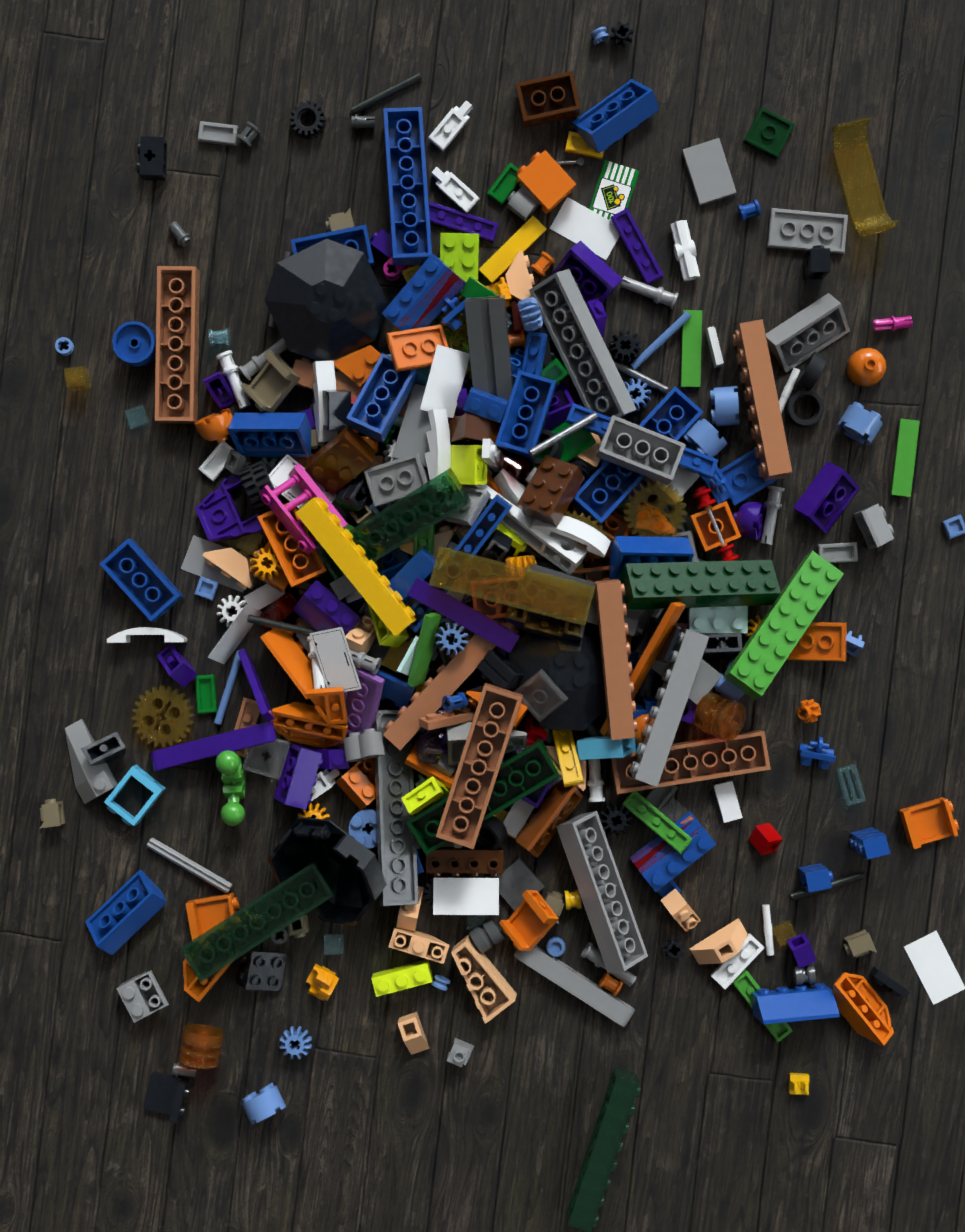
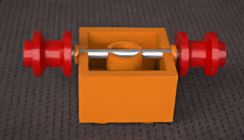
M706 486L696 489V494L692 496L693 498H698L700 502L697 508H706L688 518L702 552L720 546L722 548L716 550V553L721 554L722 561H736L739 556L733 554L732 548L734 544L728 545L727 543L740 538L741 535L727 501L712 507L711 504L715 503L716 500L711 499L709 496L711 488L707 489Z

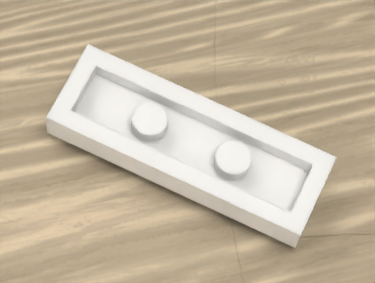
M483 439L482 459L494 472H500L502 467L505 466V455H503L491 439Z
M749 933L739 953L721 963L711 973V977L726 989L765 947Z

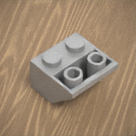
M152 970L139 974L116 988L134 1023L169 1005Z

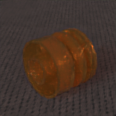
M714 692L707 693L696 707L694 724L697 729L705 733L713 734V736L725 741H731L737 737L744 725L746 717L743 704L737 701L727 699Z
M205 1024L186 1025L182 1037L183 1042L186 1044L180 1048L182 1053L179 1054V1062L190 1067L202 1069L218 1067L221 1052L217 1048L222 1046L225 1032L220 1028Z

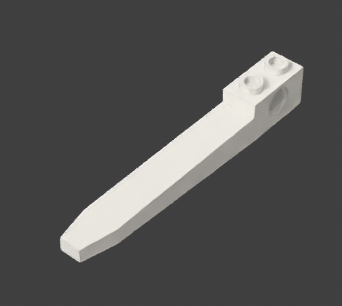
M456 484L488 491L491 496L483 509H486L492 499L498 494L486 484ZM498 494L512 505V508L501 523L539 554L568 575H571L582 563L587 553L586 549L574 540L555 532L546 535L532 529L531 527L535 519L525 516L521 509Z

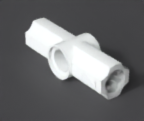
M687 220L676 221L670 224L674 240L675 258L679 261L683 281L694 280L700 277L696 261L695 243L691 240Z

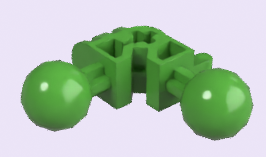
M226 750L222 751L215 761L217 770L222 773L224 797L228 799V803L222 807L221 819L227 825L236 826L245 817V809L239 802L240 799L245 798L246 772L241 758L235 752Z

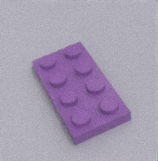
M356 668L362 689L344 692L348 722L346 723L348 725L347 735L355 732L363 734L364 730L372 729L377 716L385 679L373 675L363 668Z

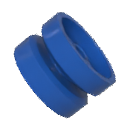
M130 321L119 326L114 332L112 339L113 350L120 359L134 367H145L154 362L156 359V334L149 327L141 322Z

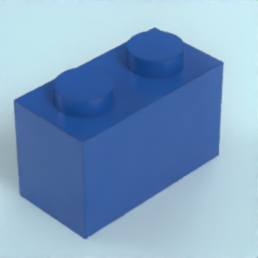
M471 387L463 410L501 423L508 400Z
M821 863L798 867L801 885L808 892L832 888L831 882H834L832 871H829Z

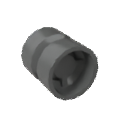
M493 918L487 920L483 924V928L477 927L469 932L473 942L482 954L492 948V943L498 944L505 940L504 934Z

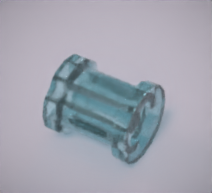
M229 328L216 331L209 329L210 346L225 343L230 345Z

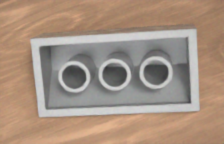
M828 293L766 333V339L772 354L784 372L787 373L810 358L813 352L821 351L850 332L841 303Z
M612 415L596 457L669 485L673 481L686 444Z

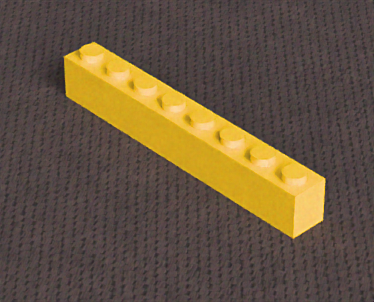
M318 497L312 498L296 512V515L391 633L397 636L417 620L414 617L415 612L409 606H405L402 602V596L397 591H393L389 586L391 584L384 575H380L374 561H369L364 555L366 552L362 546L355 544L352 540L353 535L349 530L343 529L337 515L331 514L327 509L329 506L325 500Z

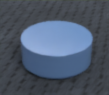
M551 937L546 943L548 954L553 957L561 956L565 951L563 939Z

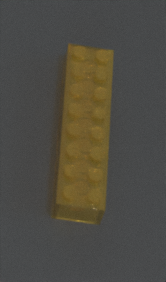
M441 546L438 548L429 585L584 626L595 586Z

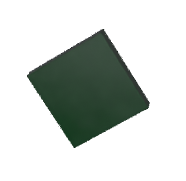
M761 106L743 143L777 160L795 123Z

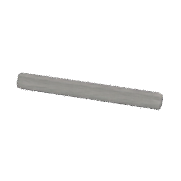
M151 838L148 841L147 848L224 893L230 891L232 887L230 882L155 838Z

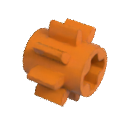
M814 699L801 701V706L797 708L798 717L804 720V723L818 721L817 716L821 715L820 705L814 702Z

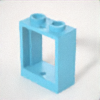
M136 764L130 768L104 803L108 805L107 809L110 812L118 813L124 823L129 826H135L142 820L166 787ZM132 776L153 792V795L135 817L114 801L115 797Z

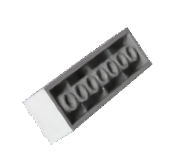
M570 270L556 272L529 289L531 296L538 302L542 319L585 408L610 418L612 415L622 418L637 410Z
M688 629L681 630V637L678 642H675L677 645L673 656L668 660L670 662L669 668L665 669L662 674L661 680H664L662 688L658 687L655 695L657 699L656 705L650 709L649 717L651 719L649 725L646 724L643 729L642 735L645 737L643 743L639 742L636 750V754H638L637 760L632 762L629 770L632 773L631 777L658 787L709 639L708 636Z
M593 811L580 814L556 826L606 970L608 973L625 971L648 957L598 812Z

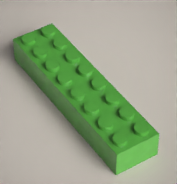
M814 551L807 554L723 677L754 700L761 697L844 573Z

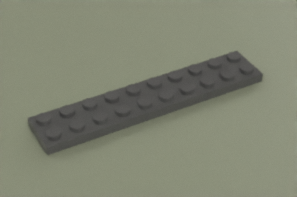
M378 710L373 727L376 732H382L385 753L383 756L375 757L378 863L387 884L380 893V906L419 904L416 838L406 823L412 815L408 813L401 799L414 789L413 768L404 764L412 750V738L399 750L383 736L385 732L383 728L390 720L394 722L397 719V712L399 710Z

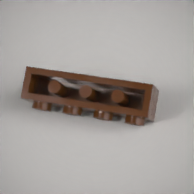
M440 847L426 855V873H430V876H442V873H449V876H461V873H469V876L473 877L480 876V873H488L490 877H497L499 873L503 874V848L487 850L482 847H474V849L468 847Z

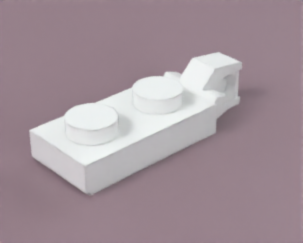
M465 101L460 108L457 106L454 109L452 108L431 133L428 140L444 151L466 125L470 118L468 113L471 111L472 105Z
M438 167L431 172V175L437 180L435 184L465 213H468L479 201L480 198L452 172L446 171L443 173Z
M325 769L316 774L317 782L312 787L311 801L333 787L336 783L334 778L342 773L340 769H334L331 772Z

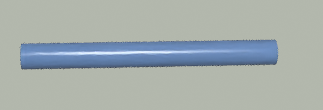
M687 311L681 315L630 366L636 370L691 318V315Z
M239 650L236 651L214 723L219 725L222 724L241 664L238 655Z

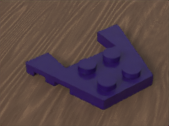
M232 473L227 479L225 478L215 492L212 491L195 508L210 542L264 532L257 519V516H260V514L258 513L243 522L230 492L242 486L240 475Z

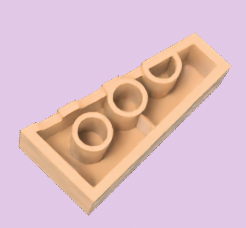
M469 935L453 947L451 954L486 1024L515 1001L517 993L486 955L479 951Z

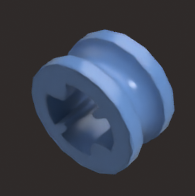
M606 27L597 28L590 33L591 38H594L593 44H600L609 38V34L606 33Z
M61 337L56 341L55 348L61 355L68 356L73 352L74 345L70 339ZM68 342L69 344L67 346L69 348L67 350L63 349L61 351V343L66 344Z
M435 974V981H432L431 984L440 990L447 991V984H450L451 981L444 976Z

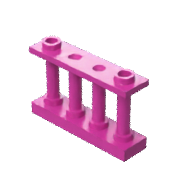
M299 463L288 474L290 479L274 490H271L266 485L259 495L263 503L271 508L298 542L299 548L309 555L316 548L314 542L317 539L313 534L308 537L301 528L305 524L301 519L296 521L289 513L306 500L310 501L312 498L318 497L325 500L329 506L327 509L331 514L337 515L343 529L348 524ZM293 485H297L302 494L284 506L277 496Z

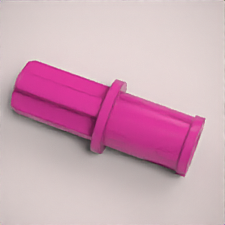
M891 316L886 319L874 320L872 326L874 331H895L896 329L912 328L913 321H909L912 319L911 316L896 318Z

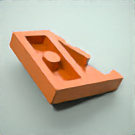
M369 345L335 360L334 366L362 388L381 353Z
M343 687L308 689L305 691L306 698H310L315 705L314 708L323 715V719L328 725L348 722Z

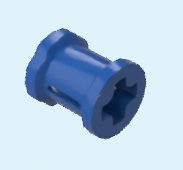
M757 199L753 200L752 203L737 206L742 222L756 215L758 217L761 216V208Z
M459 692L455 696L446 695L442 698V706L446 713H451L459 708L462 710L467 708L468 700L464 692Z

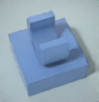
M849 631L847 634L846 653L856 657L863 649L865 642L861 641V635L855 638L851 636L852 631Z

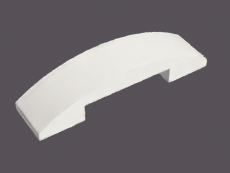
M565 515L557 527L536 519L531 527L546 535H550L552 531L587 545L586 551L601 557H605L611 542L605 535L590 525Z
M157 627L132 628L118 632L107 639V643H129L130 635H164V642H187V638L183 635Z

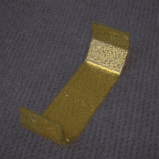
M871 116L841 123L832 128L835 162L845 193L851 221L861 238L895 229L899 223V220L892 221L886 212L871 157L867 124Z

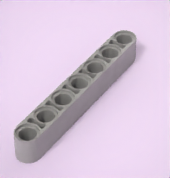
M537 945L532 951L516 950L514 956L518 960L619 1025L625 1027L634 1014L635 1009L629 1004L613 996L604 988L598 987V984L556 957L549 955L548 952Z

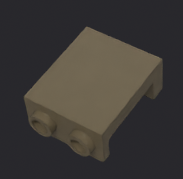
M267 350L264 354V357L268 360L266 365L250 385L242 383L241 387L245 390V396L256 402L255 406L260 411L264 412L266 410L273 413L301 378L278 354Z

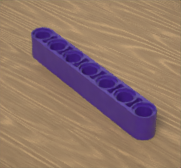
M272 721L150 752L153 770L158 771L215 757L222 751L230 750L235 752L277 741Z

